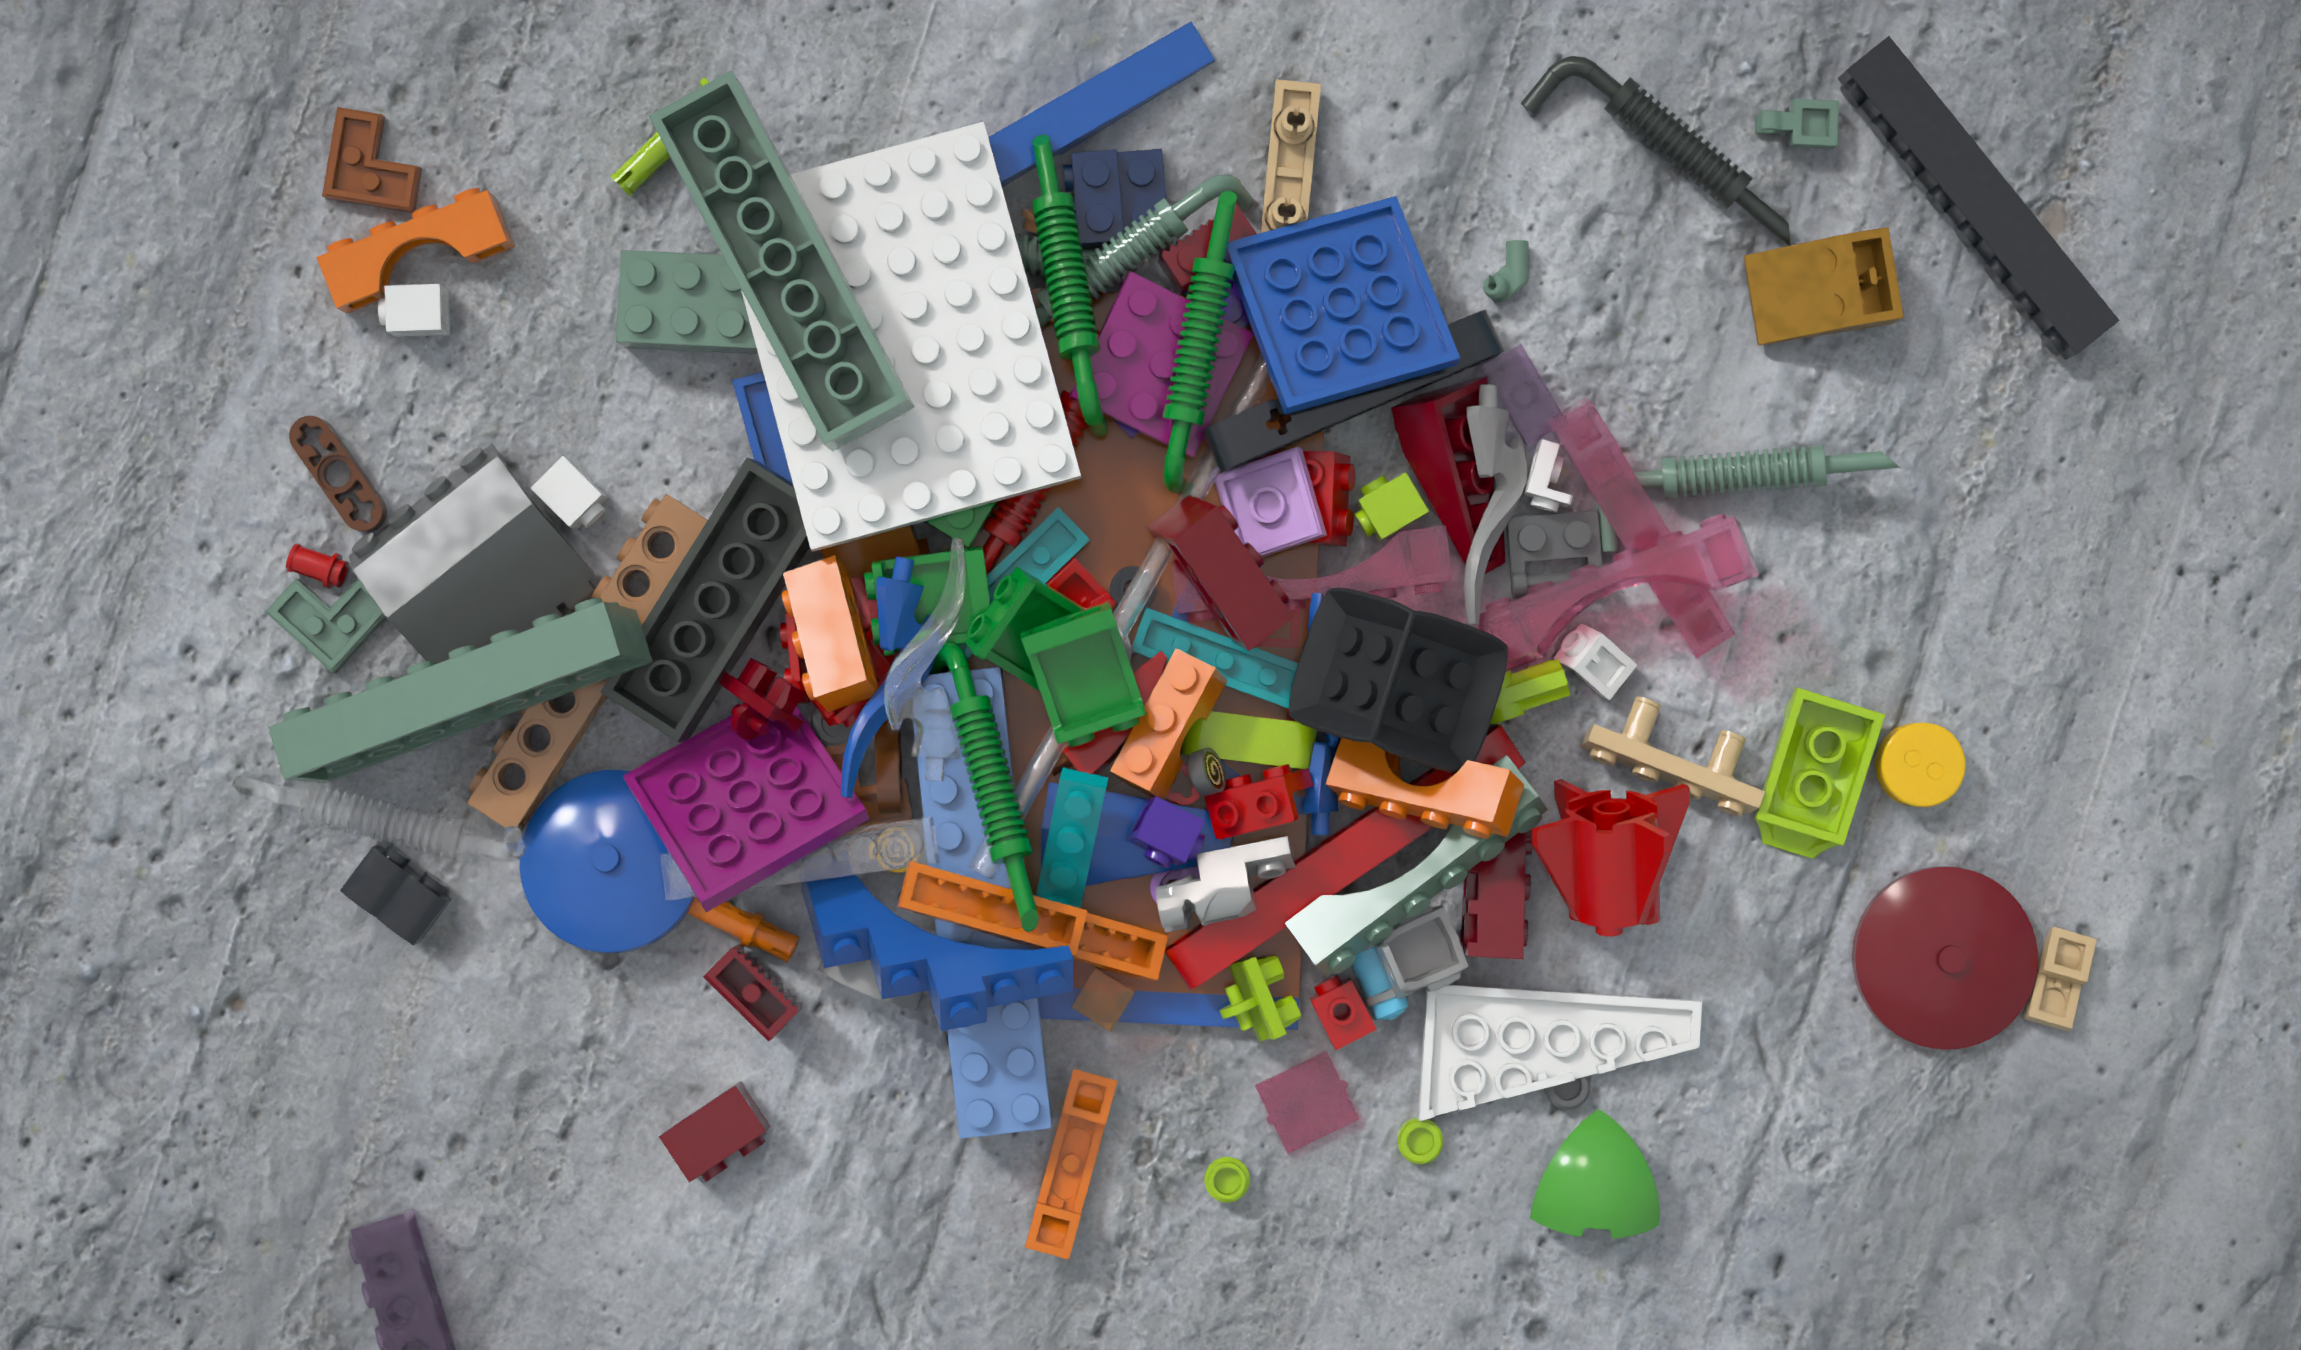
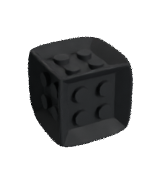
M1332 588L1321 601L1309 629L1291 688L1289 716L1296 722L1339 738L1372 743L1389 753L1438 770L1457 773L1467 760L1475 762L1482 748L1504 681L1508 662V645L1490 633L1441 615L1414 611L1396 601L1353 589Z

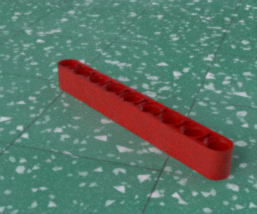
M1498 724L1490 728L1475 762L1493 766L1507 755L1519 769L1526 761L1502 725ZM1431 768L1408 784L1432 786L1448 780L1456 773ZM1374 806L1296 859V868L1286 869V873L1282 876L1266 879L1253 888L1256 904L1255 911L1244 917L1210 923L1207 926L1200 924L1165 949V953L1188 988H1196L1286 928L1285 923L1318 897L1336 894L1429 831L1433 826L1420 820L1421 817L1407 814L1406 819L1387 816L1379 811V807Z

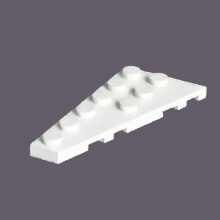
M1449 984L1440 988V990L1428 992L1426 989L1418 1120L1430 1119L1444 1113L1472 1108L1476 1105L1502 1098L1514 1097L1571 1082L1585 1076L1601 1074L1643 1061L1647 1062L1697 1049L1700 1047L1702 1002L1697 1000Z

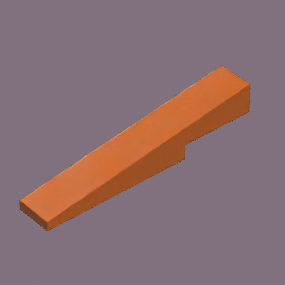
M910 861L908 863L897 905L898 908L1036 949L1069 945L1073 960L1147 982L1157 981L1159 978L1168 935L1087 913V910L1034 895L1039 920L1033 931L1026 932L1021 925L1012 889Z

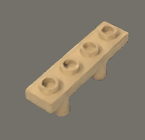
M1276 79L1260 233L1308 220L1321 84Z
M1644 697L1635 698L1622 733H1616L1596 724H1593L1585 732L1580 748L1591 751L1589 757L1599 763L1615 766L1616 762L1629 766L1633 768L1632 774L1652 783H1658V780L1661 779L1676 786L1685 784L1689 786V798L1700 800L1701 796L1710 798L1718 802V809L1734 816L1742 817L1744 812L1750 814L1760 808L1765 791L1740 782L1733 776L1746 741L1739 734L1721 730L1708 765L1702 767L1654 748L1648 743L1661 705Z

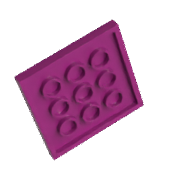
M797 706L793 714L803 720L797 733L791 731L777 720H769L767 723L769 725L767 734L764 736L759 735L754 739L744 740L733 732L731 727L733 716L730 715L623 775L628 788L705 912L712 910L869 820L868 813L855 792H853L852 798L841 796V771Z

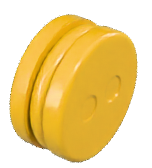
M1920 722L1904 724L1890 731L1878 746L1874 767L1878 783L1890 798L1907 806L1931 807L1945 802L1955 794L1963 781L1966 761L1959 741L1951 732L1933 723Z

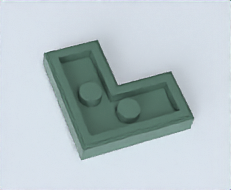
M295 578L265 611L332 673H337L387 618L359 578L350 585L331 607L305 583Z

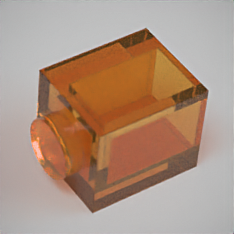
M1095 966L1072 1003L1071 1008L1111 1032L1135 994V988L1103 968Z

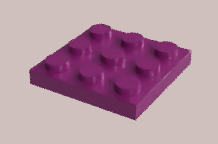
M1130 271L1098 334L1100 351L1090 356L1094 380L1097 385L1104 415L1168 446L1173 421L1162 417L1165 404H1170V401L1166 400L1167 395H1172L1168 388L1169 386H1174V383L1170 382L1171 376H1176V374L1172 373V368L1178 366L1174 364V358H1179V355L1175 353L1176 349H1181V346H1178L1177 343L1178 340H1183L1179 333L1180 331H1185V328L1181 327V323L1187 322V319L1183 318V313L1189 312V310L1185 309V304L1191 301ZM1222 317L1220 319L1224 321L1223 326H1218L1222 333L1221 335H1216L1220 339V343L1214 345V347L1218 348V353H1213L1212 355L1217 358L1216 362H1211V365L1215 366L1214 372L1209 371L1213 378L1212 381L1207 380V383L1211 384L1210 390L1205 389V392L1209 393V398L1203 399V402L1207 403V408L1201 409V411L1206 412L1203 426L1191 425L1185 454L1190 458L1195 456L1204 437L1202 430L1209 427L1254 334ZM1075 382L1068 397L1079 402Z

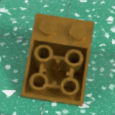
M1889 227L1847 233L1743 256L1758 346L1891 325L1904 318Z

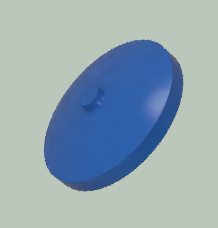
M595 771L576 777L561 785L535 811L526 828L521 844L519 866L521 883L534 914L549 931L560 939L592 952L607 954L625 953L657 942L670 933L684 919L696 897L628 788L623 775L630 771Z

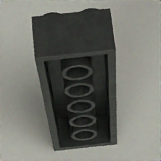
M746 458L642 625L653 662L609 678L600 693L677 742L686 741L691 737L722 688L719 682L725 672L729 674L732 672L784 589L786 583L783 573L796 569L810 547L792 482L759 461Z

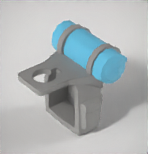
M1429 905L1419 915L1411 918L1406 917L1393 927L1392 934L1385 941L1378 945H1369L1356 955V960L1352 964L1365 995L1364 1002L1366 1006L1370 1007L1375 1020L1395 1019L1405 1012V1009L1409 1006L1407 996L1424 987L1428 992L1440 990V988L1460 979V973L1469 967L1458 935L1441 905L1435 907Z

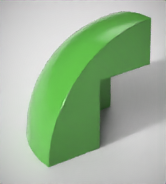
M1598 1109L1571 1132L1553 1156L1537 1188L1530 1219L1552 1230L1580 1237L1584 1229L1591 1228L1606 1229L1611 1232L1612 1238H1624L1642 1234L1659 1226L1660 1205L1652 1173L1641 1151L1615 1120Z

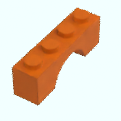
M480 188L468 189L455 195V202L442 208H438L437 205L425 206L414 211L411 214L413 219L399 225H396L394 221L385 222L369 230L370 236L356 242L352 238H346L326 247L328 253L316 258L336 308L347 314L378 302L380 298H385V286H389L396 264L406 253L416 247L426 244L447 245L458 250L464 258L473 264L514 248L515 245L496 197L488 190L481 192Z
M1344 738L1340 740L1326 781V785L1339 796L1338 801L1350 808L1364 810L1366 805L1379 807L1381 813L1397 819H1406L1407 814L1421 817L1420 820L1425 824L1440 829H1447L1448 824L1463 827L1464 832L1483 839H1489L1491 833L1508 837L1524 788V784L1510 769L1469 760L1465 762L1456 774L1442 783L1432 786L1410 785L1405 783L1402 777L1399 756L1389 753L1372 743L1352 741Z

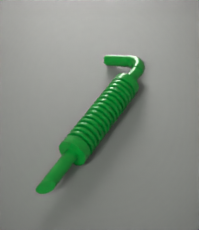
M1043 134L1036 136L1032 141L1042 196L1032 201L1034 218H1036L1035 224L1037 235L1039 236L1038 241L1040 252L1042 253L1045 278L1047 279L1046 285L1048 287V295L1050 296L1049 301L1052 305L1051 312L1053 313V322H1055L1054 329L1057 331L1058 351L1061 358L1072 359L1077 395L1085 422L1095 436H1103L1108 432L1109 426L1101 407L1090 356L1100 351L1098 334H1096L1097 327L1095 325V317L1093 316L1094 310L1092 308V300L1090 299L1089 283L1085 273L1086 267L1084 265V256H1082L1083 251L1082 247H1080L1081 240L1079 238L1076 213L1074 212L1075 207L1072 195L1060 192L1051 140L1048 135Z
M1224 191L1218 198L1207 257L1194 259L1192 273H1195L1196 276H1191L1190 282H1193L1194 285H1189L1188 291L1192 292V294H1187L1186 299L1191 302L1185 304V309L1189 310V312L1183 313V318L1187 319V322L1181 323V327L1185 328V331H1180L1179 333L1183 340H1178L1177 345L1181 346V349H1176L1175 354L1179 355V358H1174V364L1178 366L1172 368V373L1176 374V376H1171L1170 382L1174 383V386H1169L1168 388L1172 395H1167L1166 400L1170 401V404H1165L1162 417L1173 421L1168 450L1165 456L1163 481L1169 492L1179 495L1187 494L1191 488L1189 480L1183 476L1191 425L1203 426L1206 412L1201 411V409L1207 408V403L1203 402V399L1209 398V393H1206L1205 389L1210 390L1211 384H1208L1207 380L1212 381L1213 375H1210L1209 371L1214 372L1215 366L1211 365V362H1216L1217 358L1212 355L1213 353H1218V348L1214 347V345L1220 343V339L1216 335H1221L1222 333L1218 326H1223L1224 321L1220 317H1225L1226 311H1223L1222 308H1227L1228 302L1223 300L1228 299L1230 294L1225 292V290L1231 289V284L1227 283V281L1233 279L1235 269L1234 265L1224 262L1237 201V194L1233 191Z
M947 642L938 647L937 657L929 674H939L947 665L950 673H952L959 701L952 704L949 710L952 721L955 722L954 728L956 731H959L956 735L957 739L961 740L959 746L963 749L961 752L962 757L966 758L964 764L968 767L966 769L967 774L972 775L969 777V782L974 784L971 789L973 793H976L974 800L979 802L976 807L977 810L981 811L979 818L983 820L981 822L982 828L986 829L984 830V836L988 838L986 843L987 846H992L989 848L992 864H1005L1022 928L1026 932H1030L1036 928L1039 916L1023 858L1032 854L1033 850L1030 839L1024 838L1028 835L1027 829H1022L1025 827V821L1019 820L1023 817L1021 811H1017L1020 809V803L1015 802L1018 796L1016 793H1013L1016 790L1015 786L1010 784L1013 782L1011 775H1008L1011 771L1006 766L1008 761L1004 757L1003 743L1001 740H998L1001 736L1000 732L996 731L998 725L994 722L996 718L995 714L992 713L991 700L987 695L977 696L967 657L959 646L952 642Z

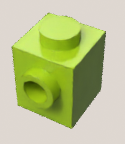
M1405 472L1390 482L1383 475L1362 487L1360 490L1364 497L1356 502L1360 511L1354 513V516L1367 537L1374 534L1379 542L1424 516L1429 510Z

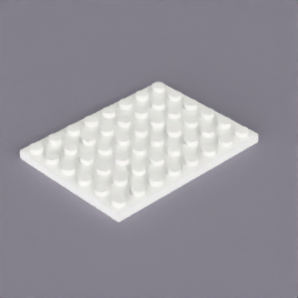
M984 122L790 174L915 406L841 448L831 451L823 444L742 292L811 551H818L1082 478Z

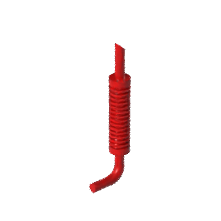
M1063 390L1060 395L1061 405L1072 445L1078 447L1079 442L1076 439H1082L1084 434L1081 431H1087L1089 426L1086 425L1079 402L1068 397L1070 393ZM1049 487L1004 499L1002 502L998 501L996 503L998 509L993 508L991 512L994 516L992 518L989 516L982 527L983 530L990 534L983 546L987 575L1006 544L1013 548L1019 545L1023 538L1020 535L1021 531L1027 532L1028 529L1024 526L1025 524L1031 525L1033 522L1029 518L1030 516L1036 517L1037 513L1034 509L1040 510L1042 505L1039 504V501L1045 502L1047 497L1043 494L1051 492Z

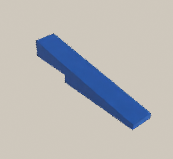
M1192 21L989 136L988 139L1002 188L1037 167L1032 144L1036 136L1048 135L1051 140L1053 157L1057 154L1061 156L1215 62L1214 57Z

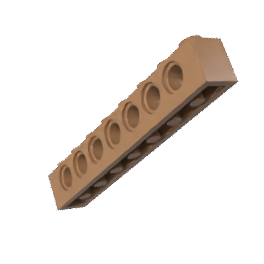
M665 494L661 501L655 498L642 516L641 521L646 524L637 539L631 536L625 542L617 555V560L621 564L612 578L608 575L603 577L594 590L592 598H602V602L607 603L618 602L619 606L637 610L642 626L708 519L668 494ZM668 533L674 539V550L666 558H657L652 549L653 541L658 535ZM636 572H645L650 580L649 589L644 595L634 597L628 590L629 578ZM608 679L573 691L575 704L568 712L563 713L559 711L554 704V699L519 711L518 714L522 718L513 731L506 729L495 744L493 752L497 754V757L490 768L487 770L482 767L471 781L468 790L473 794L467 804L513 833L521 832L608 698L600 693ZM538 725L546 727L550 733V743L542 751L535 750L529 740L532 729ZM514 763L520 765L526 775L524 784L517 790L510 788L505 781V772Z

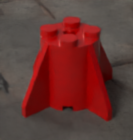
M1563 779L1555 780L1554 798L1561 820L1532 828V846L1569 909V918L1589 926H1595L1596 934L1606 937L1618 936L1623 933V928L1658 923L1660 921V882L1690 804L1689 786L1681 784L1647 795L1635 791H1626V799L1611 798V790H1599L1588 793Z

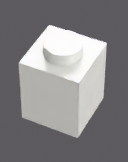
M441 284L385 286V298H380L378 302L380 324L386 325V332L395 337L450 335L449 290Z
M564 456L531 487L569 527L576 530L581 525L588 528L596 522L605 511L602 504L609 498L570 459Z

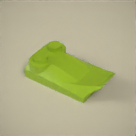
M1794 687L1792 697L1785 706V719L1763 787L1765 794L1760 808L1756 810L1754 818L1760 828L1763 844L1814 859L1821 852L1838 845L1844 846L1885 714Z

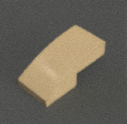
M2054 926L2049 929L2038 960L2035 984L2026 1003L2023 1019L2066 1032L2073 1028L2081 986L2088 982L2097 939Z

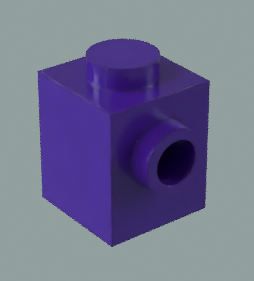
M1154 796L1146 799L1127 841L1146 850L1143 857L1150 862L1164 868H1169L1171 863L1176 866L1186 863L1187 858L1194 860L1205 840V835L1200 833L1205 821Z

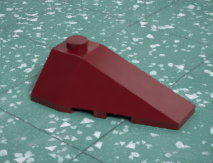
M1486 376L1422 393L1391 407L1394 426L1399 437L1402 452L1465 565L1478 526L1494 494L1495 477L1480 478L1478 475L1467 419V407L1479 406V386L1489 385ZM1504 530L1492 550L1485 574L1506 563Z

